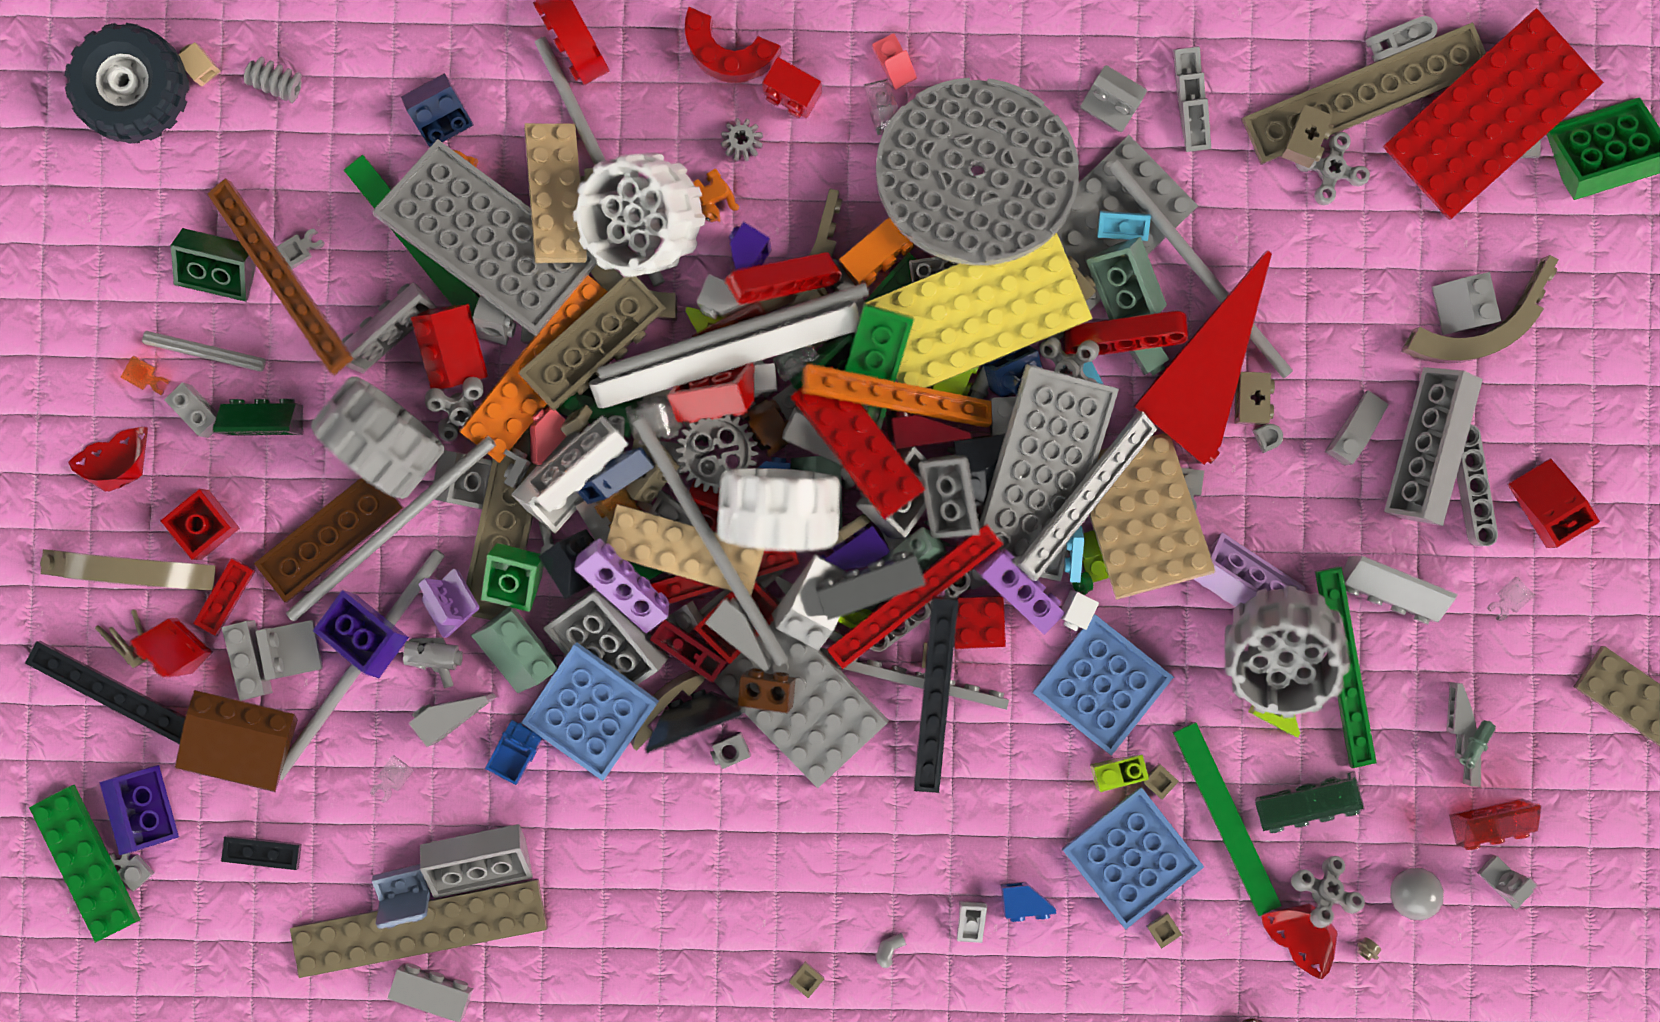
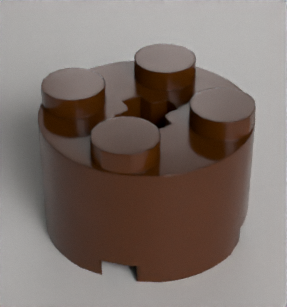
M765 399L740 416L742 422L748 421L749 426L746 429L748 433H754L751 437L754 442H757V446L761 451L765 448L768 450L766 453L768 458L791 443L783 439V431L788 419L786 421L783 420L780 415L782 410L774 399L770 401Z

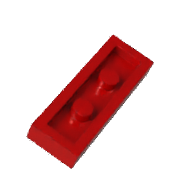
M231 558L193 624L214 636H218L256 570L235 558Z

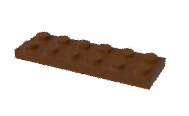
M361 477L257 560L254 565L281 599L287 603L405 508L396 497L385 493Z

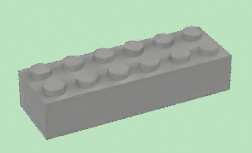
M1423 367L1384 512L1405 520L1443 526L1483 379L1462 370Z

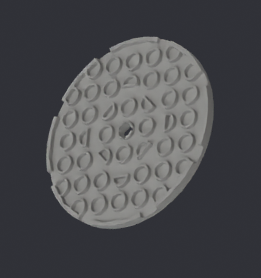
M961 78L931 86L916 94L913 100L899 108L891 118L881 137L877 152L876 181L882 204L894 225L904 236L924 251L947 261L967 265H994L1026 256L1040 248L1058 232L1067 219L1076 198L1079 185V160L1076 147L1067 127L1058 115L1055 116L1044 105L1045 102L1021 87L995 79L982 81ZM980 166L983 168L984 173L974 176L971 168Z

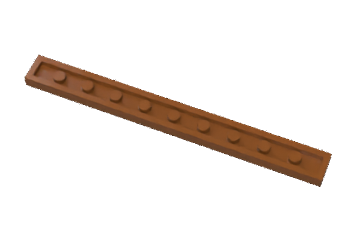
M225 178L207 195L331 374L336 375L354 359L232 182Z

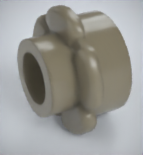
M1365 937L1357 943L1358 953L1368 961L1372 958L1374 960L1379 959L1378 954L1381 952V948L1374 941Z

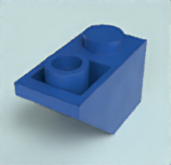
M1028 883L1001 884L1003 913L1006 919L1010 918L1011 922L1024 921L1025 917L1035 916V919L1039 920L1049 919L1051 914H1056L1054 905Z

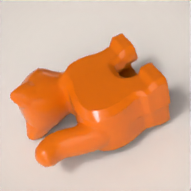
M715 168L706 174L708 176L706 179L710 182L708 185L704 186L699 179L692 182L694 186L699 187L702 196L699 197L701 211L705 215V221L711 223L721 221L720 211L715 203L726 199L731 210L737 211L739 209L732 190Z

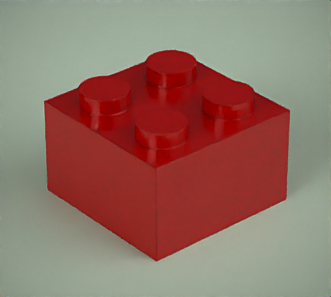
M778 56L762 82L764 95L767 96L765 99L775 106H779V104L788 108V113L799 119L801 116L806 119L809 117L822 94V83L820 80Z
M198 489L160 520L191 560H202L240 529L210 490Z
M1004 597L958 598L954 649L1006 647Z

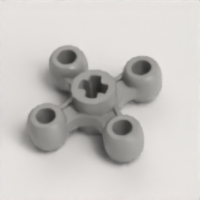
M1345 132L1335 133L1330 138V154L1328 157L1320 158L1319 162L1314 161L1310 168L1295 163L1297 169L1302 172L1316 171L1319 173L1322 183L1315 191L1314 198L1320 205H1329L1334 201L1336 197L1335 184L1338 180L1345 179L1351 185L1360 187L1366 184L1370 178V172L1366 167H1350L1346 164L1343 154L1349 148L1351 139ZM1337 140L1342 142V146L1337 143ZM1334 165L1336 171L1330 172L1329 167ZM1356 173L1360 174L1362 178L1358 179ZM1322 192L1327 193L1328 198H1325Z
M1048 337L1040 344V354L1054 362L1056 366L1055 372L1097 383L1095 379L1088 378L1083 373L1084 363L1095 360L1099 354L1097 343L1091 340L1083 342L1076 354L1064 353L1061 349L1060 341L1054 337Z
M477 377L467 378L463 383V392L455 393L451 397L445 396L443 391L438 388H432L426 392L425 404L429 410L433 412L444 410L448 413V417L442 419L438 425L439 436L443 440L452 441L456 439L459 433L458 427L463 426L477 407L473 405V401L483 395V384Z
M1331 856L1323 862V879H1316L1306 869L1297 871L1291 878V884L1294 889L1301 892H1312L1313 900L1317 903V906L1311 912L1310 920L1318 928H1324L1332 923L1334 919L1333 904L1341 905L1343 910L1350 914L1359 912L1365 905L1364 897L1360 893L1345 892L1343 884L1338 880L1345 870V862L1339 856Z

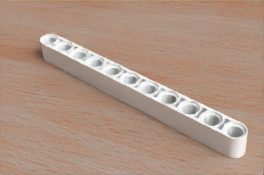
M848 301L601 380L598 377L593 379L589 385L597 407L606 408L856 331L860 317L855 302Z

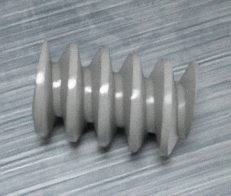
M259 57L256 62L252 60L247 65L244 73V83L246 85H253L256 89L262 88V91L265 93L271 92L273 96H280L284 101L295 102L301 89V73L297 72L292 77V69L288 68L283 74V66L279 64L274 70V62L271 60L264 66V57Z

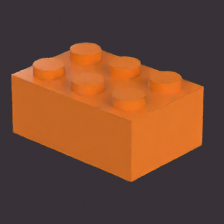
M889 217L839 259V265L847 273L855 286L866 283V286L869 287L876 281L877 273L881 270L884 273L895 265L896 257L900 254L903 256L907 255L915 246L914 243L901 233Z

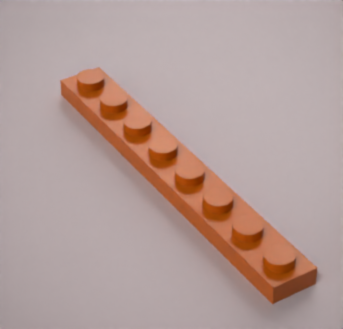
M809 364L803 368V392L985 428L992 425V404L988 400Z

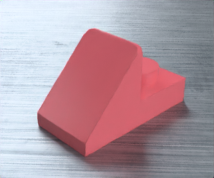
M894 33L872 44V48L894 90L917 79L906 50L903 51Z

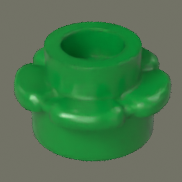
M1088 572L1081 573L1080 582H1072L1074 590L1082 595L1088 594L1094 587Z

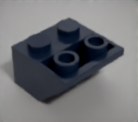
M445 73L401 96L406 111L429 148L437 139L444 142L474 126Z

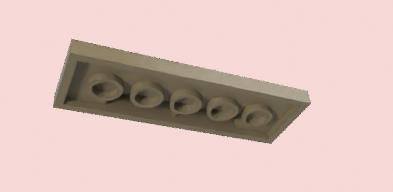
M636 276L624 277L518 373L543 401L555 411L571 395L573 396L575 393L583 394L590 387L589 381L595 375L600 377L597 368L609 364L614 358L617 361L622 359L628 353L626 347L632 342L638 344L647 335L644 332L647 326L666 310V307Z

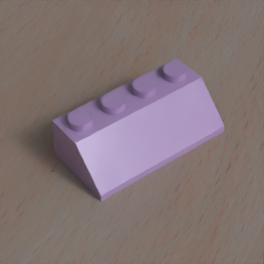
M1223 532L1209 550L1215 573L1194 579L1203 587L1208 588L1235 607L1240 603L1245 604L1257 596V591L1263 589L1270 591L1284 589L1286 586H1296L1297 590L1304 592L1306 588Z

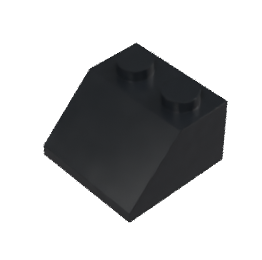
M587 529L557 542L538 556L564 599L592 586L575 570L577 555L595 542Z

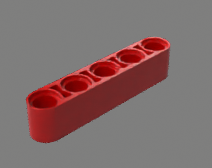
M820 253L736 270L726 278L725 283L737 303L741 305L828 287L839 281L842 273L829 253Z
M1171 311L1080 324L1064 331V353L1076 354L1079 346L1088 340L1097 343L1099 346L1098 355L1182 344L1188 340L1187 317L1181 311Z

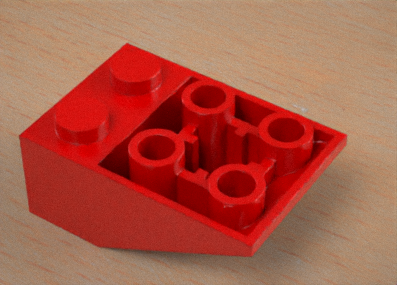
M1551 458L1507 484L1546 548H1558L1600 522L1588 500Z
M168 618L130 642L135 647L134 651L139 657L144 660L148 659L154 665L153 670L161 677L166 676L167 678L193 674L213 653L178 618Z

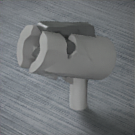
M442 637L412 638L406 641L403 654L404 665L426 670V667L432 668L434 672L440 674L444 688L454 686L449 670H455L457 666L462 664L463 651H459L458 645L446 644Z

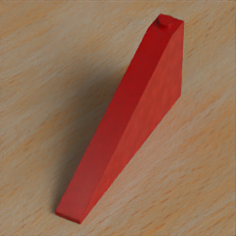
M1269 250L1262 254L1133 406L1138 411L1144 412L1151 422L1203 465L1207 462L1211 464L1220 454L1218 449L1222 444L1272 256Z

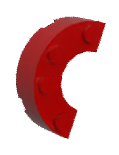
M536 0L532 2L540 16L545 14L541 19L548 31L553 29L557 35L553 40L560 53L565 51L572 63L569 69L576 81L581 79L583 85H586L610 72L572 0Z
M688 7L685 17V35L688 47L697 65L711 77L728 83L748 82V80L766 74L777 56L780 58L782 54L781 45L757 36L755 41L745 49L736 51L724 49L712 37V16Z

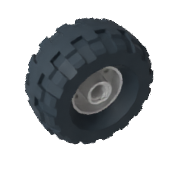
M112 23L104 25L102 30L98 32L91 31L84 36L85 41L80 46H75L71 53L73 56L71 63L67 64L64 76L67 78L65 91L67 98L73 106L72 110L89 128L106 138L131 144L140 143V141L146 139L150 141L162 135V131L167 128L171 129L178 122L175 119L180 111L184 112L187 105L185 98L186 93L190 91L189 79L186 76L185 67L174 47L163 37L138 24L126 23V25H117Z

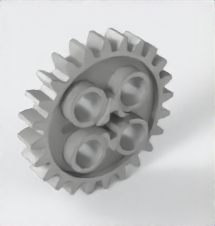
M730 414L725 415L724 418L714 420L706 418V420L700 419L697 421V425L688 423L690 431L682 429L681 432L686 437L685 439H677V442L682 444L683 447L675 450V452L682 454V457L676 460V462L684 463L685 466L680 472H689L686 478L687 481L692 478L696 479L694 483L695 488L702 483L704 484V492L709 489V486H712L713 492L717 493L724 471L732 470L725 463L728 455L737 457L738 466L735 469L748 468L749 465L755 466L757 464L751 460V456L758 455V452L751 450V447L755 446L757 442L749 441V438L754 433L744 432L748 425L746 423L739 426V417L733 421L730 420ZM723 430H727L732 434L733 439L730 444L721 442L720 433ZM697 436L707 438L708 446L706 449L701 450L696 447L695 439ZM714 445H717L718 449L735 445L739 447L738 450L722 453L719 455L720 459H717L715 455L700 459L695 458L696 454L714 450ZM704 460L713 463L714 470L711 474H704L701 471V463Z

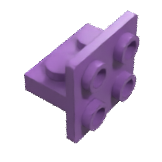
M458 569L450 571L442 580L424 578L418 584L423 592L422 602L444 638H448L479 610L478 603Z

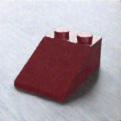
M891 410L892 415H886L889 442L895 449L971 438V433L918 414Z

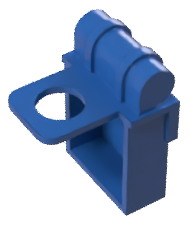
M511 720L506 731L502 733L503 736L485 769L517 785L527 766L539 749L537 747L542 741V737L523 726L522 723Z

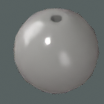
M1409 868L1394 878L1391 884L1390 898L1394 908L1402 916L1410 920L1423 921L1439 912L1444 901V890L1440 880L1432 872L1423 868Z

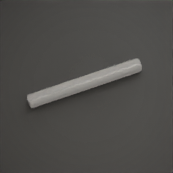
M145 331L142 338L143 344L260 372L265 368L266 360L264 358L150 331Z

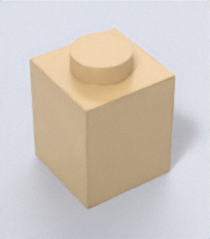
M197 43L188 44L180 50L179 56L186 72L200 86H204L221 72Z

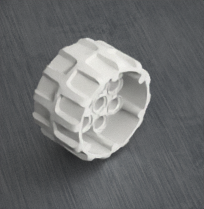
M659 153L622 155L617 159L599 162L593 168L595 173L587 181L580 183L577 190L580 193L577 210L573 211L574 221H577L581 235L579 242L583 249H588L597 259L598 266L604 270L618 269L625 277L654 273L677 266L679 257L692 253L698 245L696 240L700 227L705 224V215L702 214L699 198L702 196L700 188L694 186L690 178L685 174L688 170L681 163L671 164L664 161V156ZM638 172H642L652 180L650 185L645 178L639 177ZM633 184H634L635 187H636V193H635V194H634V192H633V190H632ZM654 193L658 195L657 203L654 200ZM616 201H618L620 206L619 211L616 208ZM638 209L641 212V219L638 217ZM660 218L663 220L664 223L663 228H661L659 224ZM622 226L625 229V235H623L621 232ZM643 235L646 236V244L643 242ZM661 238H664L661 247L655 254L654 249H656L659 246ZM630 244V247L634 251L640 252L641 256L633 252L630 248H628V245Z
M742 468L724 471L720 481L718 536L720 540L727 543L762 549L813 550L832 547L838 539L839 479L830 474L792 469Z

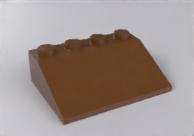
M194 690L185 718L175 769L276 793L298 719L293 713Z

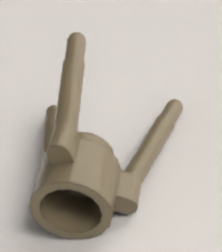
M133 609L131 613L138 635H141L144 631L137 611ZM100 626L95 627L101 636L132 668L148 660L139 657L134 651L135 647L133 645L128 646L113 627L109 631L121 647Z

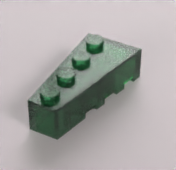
M1356 772L1346 773L1347 778L1342 780L1336 777L1327 778L1321 782L1320 786L1311 783L1301 785L1295 788L1296 792L1291 793L1290 789L1256 797L1255 804L1262 830H1269V833H1278L1284 831V827L1290 825L1300 828L1308 826L1310 824L1309 821L1317 819L1320 822H1328L1334 820L1335 815L1345 814V817L1360 814V810L1364 809V803Z

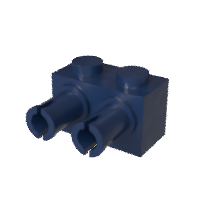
M1027 346L983 364L990 390L1000 397L1017 395L1026 364L1042 368L1038 350Z

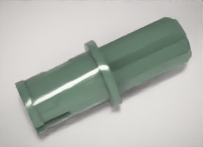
M1483 720L1474 736L1468 739L1469 745L1459 759L1460 763L1464 766L1471 757L1467 767L1475 768L1482 752L1488 749L1487 744L1496 730V726L1491 721Z

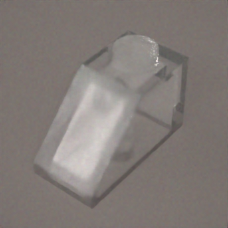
M888 79L864 84L872 122L877 135L884 133L891 118L898 111V105Z

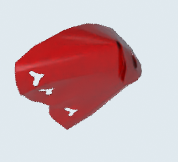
M148 427L127 429L117 433L110 442H96L87 446L68 462L71 470L104 492L116 490L137 480L140 476H143ZM145 433L143 439L138 437L139 434L143 435ZM129 437L128 444L120 443V441H125ZM99 450H102L98 457L92 454V452L97 453ZM83 458H86L84 465L76 464L77 462H81Z
M1308 903L1262 915V924L1269 936L1277 944L1289 949L1293 961L1301 969L1318 979H1323L1330 972L1335 957L1338 933L1332 924L1324 928H1318L1312 924L1310 914L1316 908L1315 906ZM1269 916L1275 917L1272 923H1270L1271 919L1268 918ZM1284 930L1285 938L1280 933H1277V931ZM1299 952L1306 953L1305 961L1303 956L1299 955ZM1319 964L1321 971L1319 972L1317 968H1313L1311 965Z

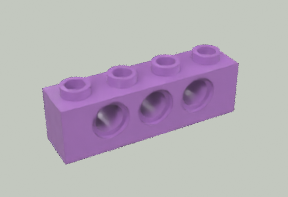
M598 539L577 555L575 570L644 633L649 632L668 617L669 601L666 596L658 593L645 577L638 575L628 561H623L616 554L611 545L605 544L601 539Z
M1005 548L1001 551L999 549L995 550L973 567L1044 635L1065 614L1058 607L1062 602L1051 592L1047 596L1043 592L1046 587L1039 580L1031 581L1018 565L1015 566L1012 563L1015 557Z

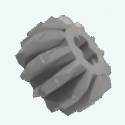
M735 119L736 126L733 127L728 123L726 127L729 132L724 131L721 133V136L727 139L721 142V146L728 148L726 150L727 156H731L735 152V161L740 159V155H743L745 161H749L748 153L756 157L758 153L755 148H762L763 144L757 140L763 138L762 132H756L758 130L757 124L749 127V119H745L743 125L740 124L739 119ZM741 135L746 136L747 143L743 141V145L738 144V139H736L737 137L741 139Z

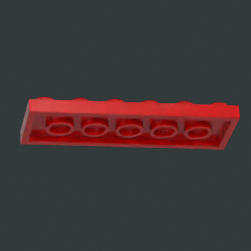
M803 387L792 394L790 398L884 520L926 490L860 403L803 392Z

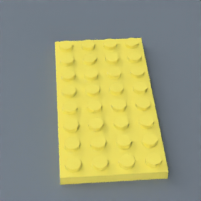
M1057 233L1037 250L1016 260L994 265L958 264L865 303L914 317L896 379L899 383L928 388L1092 320V315Z

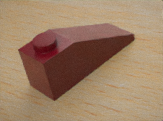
M666 619L662 621L650 641L712 683L727 663L713 647Z

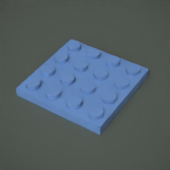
M1094 614L1087 630L1081 629L1032 693L1112 756L1174 677Z
M576 642L521 723L604 781L659 700Z
M1142 787L1137 788L1062 848L1125 930L1204 868L1203 864Z

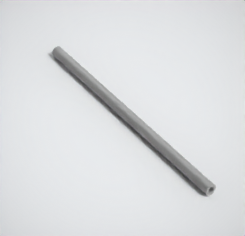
M546 37L537 39L535 44L594 165L606 161ZM616 201V208L619 211L620 206L618 201ZM660 271L648 274L654 287L665 282Z
M1117 159L1108 167L1109 170L1144 212L1150 214L1153 223L1217 300L1222 303L1229 294L1120 161ZM1253 323L1250 339L1281 377H1287L1293 370Z
M862 283L599 367L597 370L601 380L855 300L869 295L866 283Z
M644 417L638 419L633 423L776 665L780 666L788 661L787 656Z
M489 436L484 438L286 612L288 618L296 621L493 449L496 446L494 440Z
M434 549L385 618L394 626L421 590L418 584L424 578L429 579L445 557L437 549ZM353 664L349 666L289 749L280 780L285 778L361 673Z

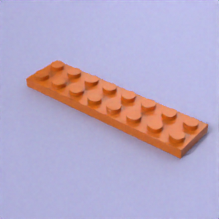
M587 275L538 335L534 336L460 428L459 432L475 445H478L487 436L491 437L496 446L487 454L500 463L506 456L504 454L505 449L511 450L534 421L532 419L534 414L540 408H544L547 405L518 372L608 291Z

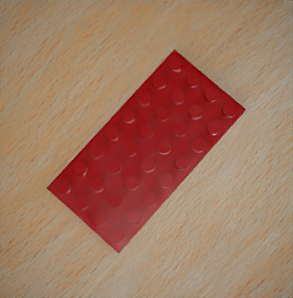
M1536 8L1382 147L1444 216L1450 220L1604 82Z

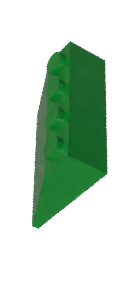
M1640 97L1559 122L1546 134L1562 182L1573 200L1660 174V127Z

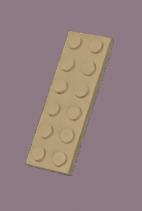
M525 123L524 132L535 263H586L587 252L579 242L581 235L577 221H574L573 211L577 210L580 195L577 192L580 185L575 124Z
M620 504L617 505L606 544L611 545L621 559L732 591L694 526ZM713 532L751 596L764 549L727 543L720 540L718 533Z

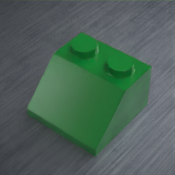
M496 543L487 554L481 600L530 612L542 579L544 565L538 557L540 554Z

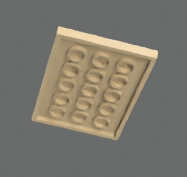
M1166 433L1151 436L1089 514L1116 600L1215 573V568L1172 439ZM1108 448L1100 450L1097 462Z

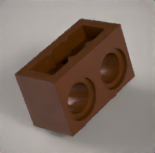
M750 668L740 676L738 706L787 714L793 708L796 678L789 677V674L785 672L769 674L764 673V670L759 668ZM750 683H756L760 688V692L753 691ZM774 687H781L784 690L785 695H778L775 692Z

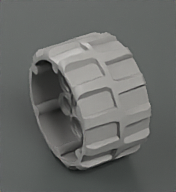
M352 376L344 382L311 424L316 437L337 458L372 485L396 498L403 499L408 497L444 453L443 444L424 424L391 397L357 376Z
M1286 586L1284 589L1270 591L1263 589L1257 591V596L1245 604L1240 603L1236 606L1233 624L1227 625L1225 628V672L1228 676L1232 677V689L1238 698L1244 697L1254 705V710L1263 714L1266 711L1281 714L1284 718L1294 717V714L1308 711L1314 713L1322 709V704L1331 697L1338 696L1342 691V675L1349 670L1343 621L1339 612L1330 610L1325 604L1324 597L1317 593L1309 594L1297 590L1296 586ZM1250 644L1248 647V651H1244L1246 645Z

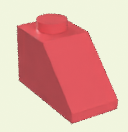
M550 407L540 408L532 417L534 421L530 425L531 462L534 465H541L567 437L560 429L565 419Z

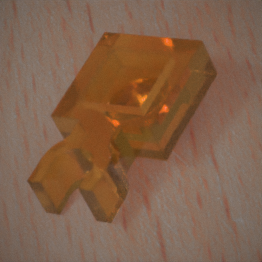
M135 355L131 357L120 378L142 390H145L147 385H150L153 391L160 395H163L165 391L158 388V382L163 381L169 384L171 381L166 377L154 375L157 368Z

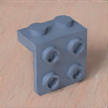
M420 864L372 876V884L379 899L376 918L377 928H392L398 924L419 921L427 916L430 888L420 870Z

